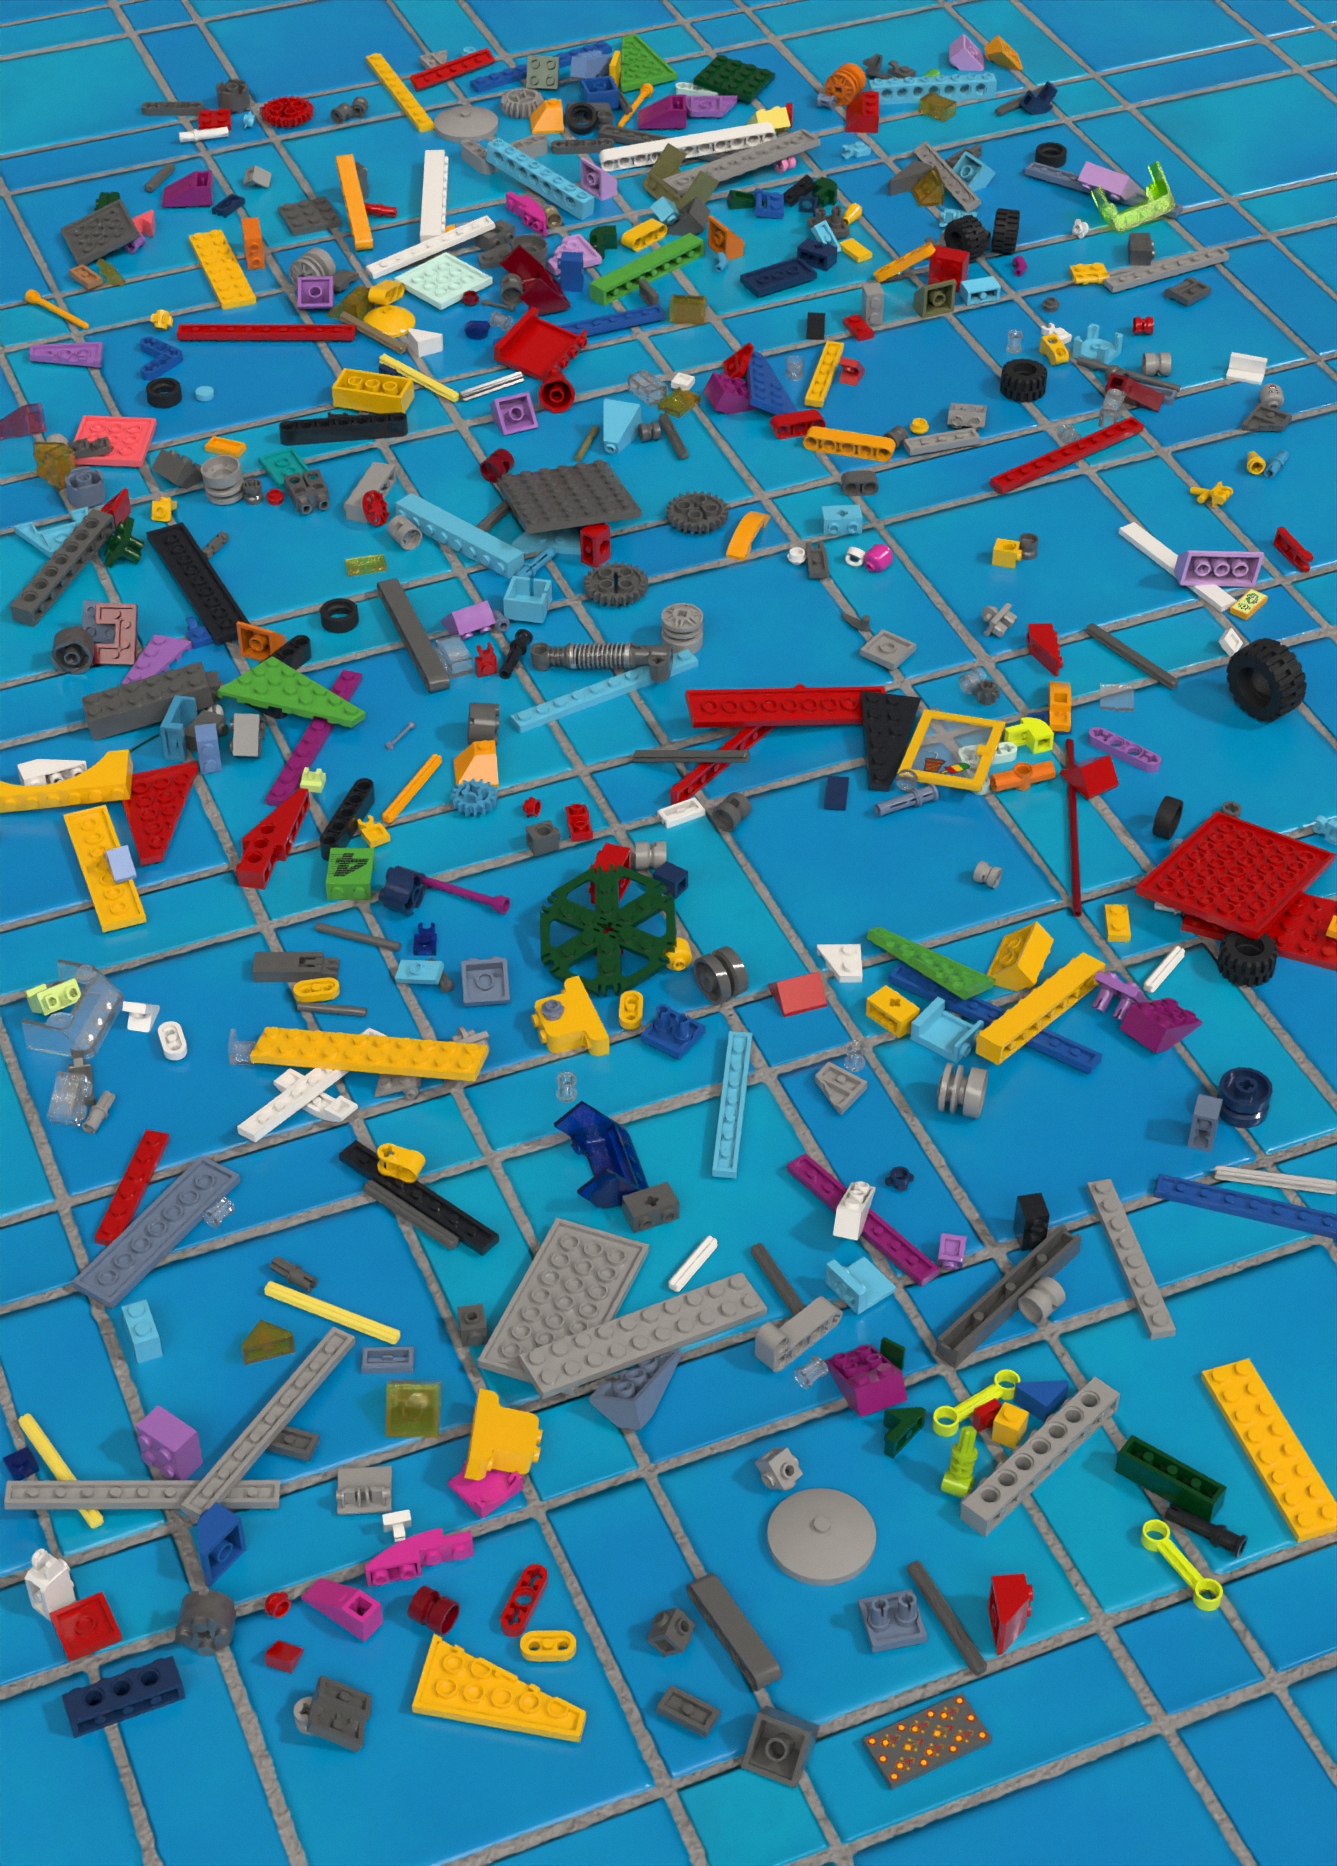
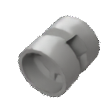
M1154 352L1143 353L1142 374L1154 376L1157 373L1159 376H1169L1171 373L1170 352H1159L1158 355Z
M398 515L388 523L387 533L403 549L412 550L420 544L422 532L407 517Z
M636 841V870H646L650 866L657 869L666 862V841H654L652 845L648 841Z
M1043 1276L1033 1285L1032 1289L1026 1291L1018 1299V1307L1024 1317L1030 1322L1040 1324L1052 1314V1311L1065 1302V1292L1061 1285L1053 1278Z

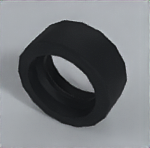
M578 102L569 107L567 111V125L569 129L577 135L591 133L597 125L595 108L586 102ZM578 112H586L591 116V121L586 125H577L573 122L572 117Z
M1042 143L1036 148L1035 162L1060 168L1066 163L1067 150L1059 143Z
M157 378L146 386L148 403L156 408L175 406L182 399L180 383L173 378Z
M332 599L325 602L320 608L321 624L329 632L345 633L353 630L359 622L357 605L349 599ZM335 614H347V616L341 618L331 617Z
M1170 796L1163 798L1154 820V835L1168 840L1173 837L1182 815V800Z

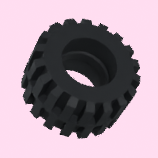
M998 208L996 211L992 251L1011 254L1015 252L1020 222L1019 210Z
M966 215L946 225L944 240L947 248L970 252L969 261L984 255L987 250L986 245H988L987 234L978 218L973 217V215Z
M1021 358L1008 361L1002 368L1000 391H1002L1006 398L1013 401H1036L1045 394L1047 369L1042 363L1031 359Z
M1229 931V934H1225L1221 940L1217 961L1218 970L1231 983H1238L1239 986L1247 985V987H1253V985L1260 986L1262 982H1268L1269 978H1272L1274 974L1278 946L1275 945V940L1270 939V935L1267 933L1263 934L1258 940L1247 938L1240 933Z

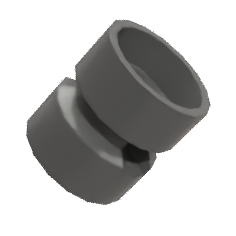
M516 274L505 275L500 281L501 300L508 306L519 305L522 302L519 296L523 294L522 279Z
M733 792L712 811L713 822L719 829L730 832L750 814L751 804L744 795Z

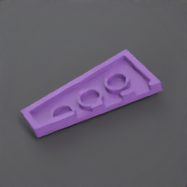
M103 343L30 345L29 357L30 361L101 367Z

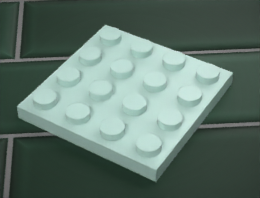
M447 252L394 278L395 281L404 283L405 290L440 310L462 300L463 294L466 291L472 290L477 292L493 284L492 277Z

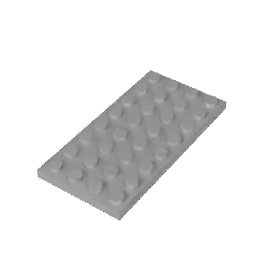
M556 1218L478 1358V1367L531 1383L518 1362L519 1354L614 1320L649 1253V1245ZM579 1386L561 1393L574 1397Z

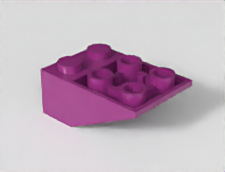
M669 95L638 110V129L649 130L651 128H658L664 130L666 128H686V95Z
M194 171L164 187L162 207H207L213 205L214 184L212 171Z
M713 372L703 390L714 410L734 414L760 409L749 404L747 382L740 378H731L724 373L718 374Z
M1167 997L1130 1005L1120 1029L1154 1053L1169 1050L1201 1026L1203 1022L1196 1018L1195 1013L1190 1010H1184L1178 1006L1176 1000Z
M871 1344L860 1345L853 1351L838 1353L832 1358L824 1360L827 1369L849 1407L859 1417L907 1400L902 1372Z

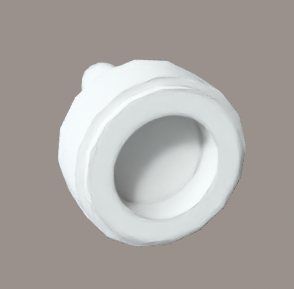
M849 547L845 561L853 567L861 566L866 552L855 547ZM850 557L858 559L859 561L853 562L850 560Z

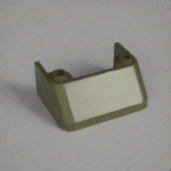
M667 143L643 182L644 188L657 200L664 196L672 201L678 211L696 196L705 205L719 181L700 170L685 195L682 197L678 195L662 179L681 173V170L678 168L687 154Z

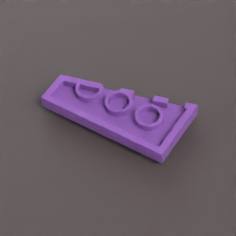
M154 635L121 684L124 685L166 672L173 661H178L182 658L184 651L189 652L193 648L192 641Z

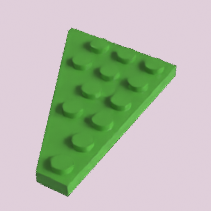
M637 34L622 37L621 92L640 89L644 83L656 86L659 83H668L677 79V73Z
M273 656L217 691L219 698L228 696L236 698L239 703H248L266 709L269 706L281 708L284 713H292L313 719L314 716L328 719V723L340 724L350 728L363 721L366 717V712Z

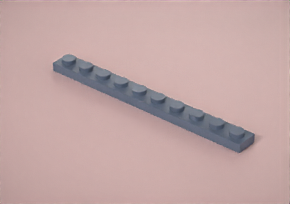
M1032 162L1025 168V175H1029L1032 178H1039L1049 183L1059 184L1062 187H1069L1076 191L1090 193L1093 196L1114 200L1108 194L1103 196L1094 189L1089 191L1081 187L1082 184L1078 181L1080 175L1037 162ZM1136 192L1126 201L1122 199L1117 201L1123 205H1131L1137 209L1148 210L1168 218L1176 219L1183 211V205Z

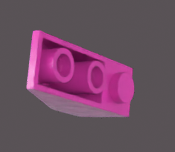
M319 1578L301 1597L302 1600L364 1642L383 1623L381 1604L361 1590Z

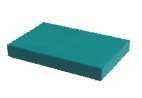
M293 447L258 457L259 464L280 491L285 490L284 476L300 473L303 478L302 472L311 471ZM310 476L308 478L313 480L315 479V476ZM292 480L290 483H298V480Z

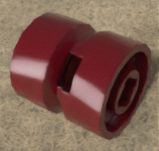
M498 448L480 464V472L487 481L497 482L496 477L501 478L503 474L508 473L514 467V458L506 449Z
M424 1585L413 1596L407 1614L415 1622L421 1625L427 1623V1628L444 1636L454 1626L460 1612V1604L447 1596L441 1597L438 1591Z

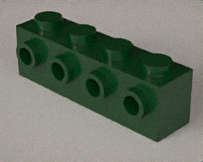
M1131 1435L1118 1452L1115 1472L1181 1509L1211 1523L1222 1508L1226 1486L1136 1436Z

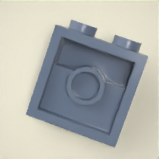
M494 956L485 960L470 958L466 961H461L464 1007L510 1003L507 958Z

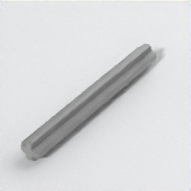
M1217 1165L1214 1171V1178L1216 1180L1331 1195L1337 1192L1336 1180Z

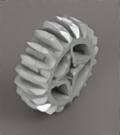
M520 87L519 89L514 88V90L504 92L500 104L506 116L517 119L522 118L524 120V118L530 119L531 114L543 103V98L537 90Z

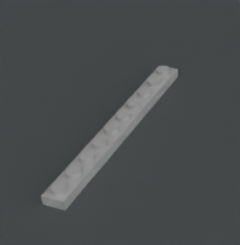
M333 1327L184 1500L181 1504V1512L199 1520L200 1515L205 1510L209 1509L215 1502L220 1504L354 1346L355 1336L336 1327Z
M202 1480L7 1481L4 1507L5 1510L181 1509V1504ZM240 1480L220 1505L226 1509H279L280 1480Z

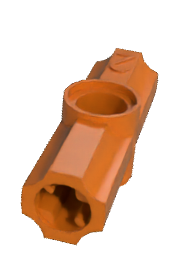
M1051 760L1034 765L1019 762L1014 765V769L992 774L989 776L993 792L1011 788L1025 791L1031 787L1032 783L1055 778L1056 772Z

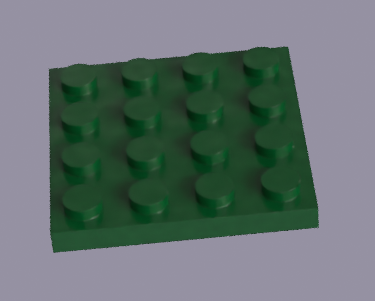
M718 55L694 78L693 85L727 96H737V99L752 103L775 79V73L770 72L768 69L757 68L753 64H745L740 60H732L727 58V56Z

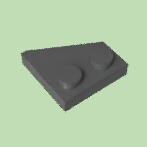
M1258 403L1243 422L1242 430L1284 431L1292 421V415Z

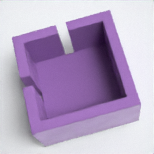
M158 1405L136 1425L137 1440L140 1444L142 1460L147 1465H153L158 1468L167 1479L186 1480L203 1464L197 1431Z

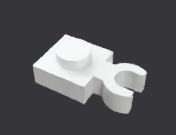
M1052 323L1048 324V328L1041 326V334L1046 336L1056 333L1063 344L1071 342L1072 335L1061 327L1056 329Z

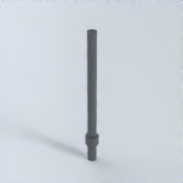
M1080 356L1077 359L1078 364L1088 366L1089 369L1095 371L1102 370L1106 372L1111 366L1101 363L1097 359L1090 360ZM1125 370L1130 373V379L1157 387L1176 390L1178 393L1180 391L1181 385Z

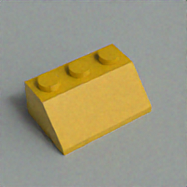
M1037 921L1005 935L986 975L996 979L995 986L1018 992L1022 989L1033 987L1037 982L1040 971L1044 967V961L1050 953L1054 939Z

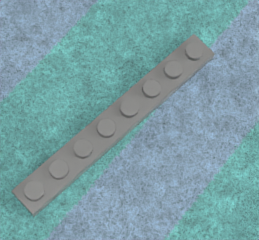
M927 141L913 149L914 154L921 162L932 165V174L967 213L975 210L982 204L974 192Z
M1218 246L1104 278L1103 285L1112 293L1156 280L1177 276L1181 273L1191 272L1195 269L1219 264L1229 260V253Z
M1111 1179L1088 1182L1086 1190L1150 1340L1175 1336L1176 1328Z

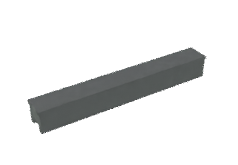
M1063 1224L1056 1228L937 1338L935 1355L953 1368L961 1364L1019 1310L1018 1299L1026 1291L1032 1289L1033 1285L1043 1276L1053 1278L1080 1253L1082 1236L1079 1234L1073 1236L1065 1230L1066 1226Z

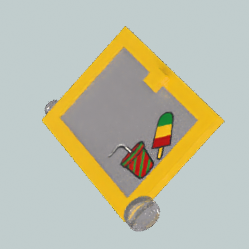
M932 707L930 710L924 709L896 777L897 786L902 790L910 791L916 787L917 782L981 792L1004 733L1006 722L941 712L938 707Z

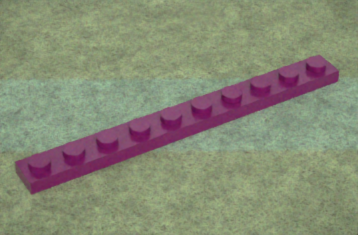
M342 670L330 691L350 702L362 681V673ZM316 716L313 718L265 798L266 805L279 807L298 790L304 768H311L336 724L328 723V719Z

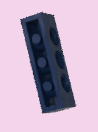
M170 1656L157 1659L139 1668H131L125 1673L111 1678H103L94 1684L72 1689L70 1692L63 1694L62 1699L74 1738L183 1700L185 1699V1694L174 1658Z

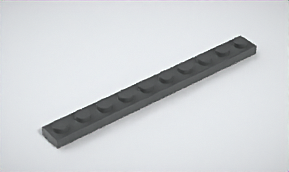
M604 124L598 132L599 138H610L615 142L630 145L672 138ZM732 150L693 158L711 162L739 151Z

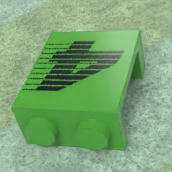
M374 848L330 849L326 877L327 900H372L371 878L372 870L376 868Z

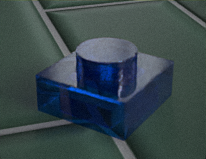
M28 1447L3 1458L4 1465L14 1481H20L40 1471L38 1463Z

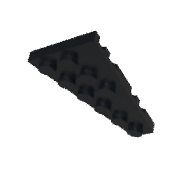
M861 691L859 697L868 790L889 792L921 698Z

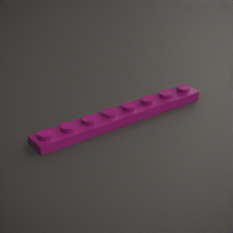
M806 1153L787 1164V1172L836 1213L837 1207L847 1188ZM869 1208L861 1233L862 1237L920 1287L939 1275L940 1268Z

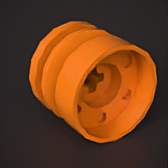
M844 63L827 78L825 82L827 96L835 95L837 98L836 104L841 106L848 105L864 90L866 86L865 73L856 64Z

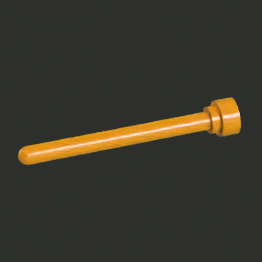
M644 83L642 85L640 95L631 105L632 113L624 114L618 122V127H624L642 101L652 95L654 88L651 84Z
M33 289L26 292V302L32 305L39 304L85 330L89 328V324L42 299L39 292Z

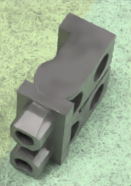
M319 469L302 472L303 478L300 473L284 476L285 493L291 498L296 512H302L304 515L310 513L315 508L321 510L329 509V492ZM310 476H316V479H313V480H312V479H309L308 477H310ZM298 480V483L293 484L290 481Z

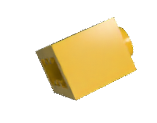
M887 985L867 998L866 1015L899 1039L911 1031V1023L919 1016L920 1008Z

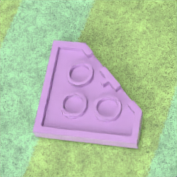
M579 233L564 237L562 245L558 246L555 250L554 257L549 259L548 268L555 276L561 273L557 263L558 258H561L562 251L582 252L583 268L601 264L602 257Z

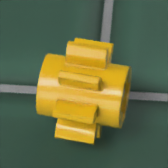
M157 310L156 314H151L150 322L154 324L155 329L167 331L168 326L172 327L173 318L169 316L170 312Z

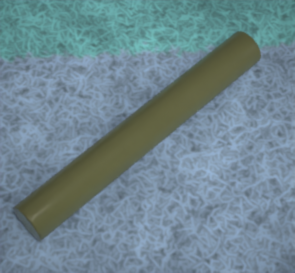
M592 426L574 458L575 461L581 462L599 430L597 426Z

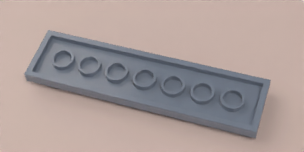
M201 1155L72 1281L73 1288L113 1309L241 1181L240 1175Z

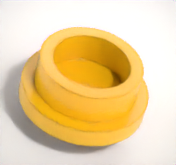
M922 418L914 419L910 425V430L917 435H922L929 429L927 421Z

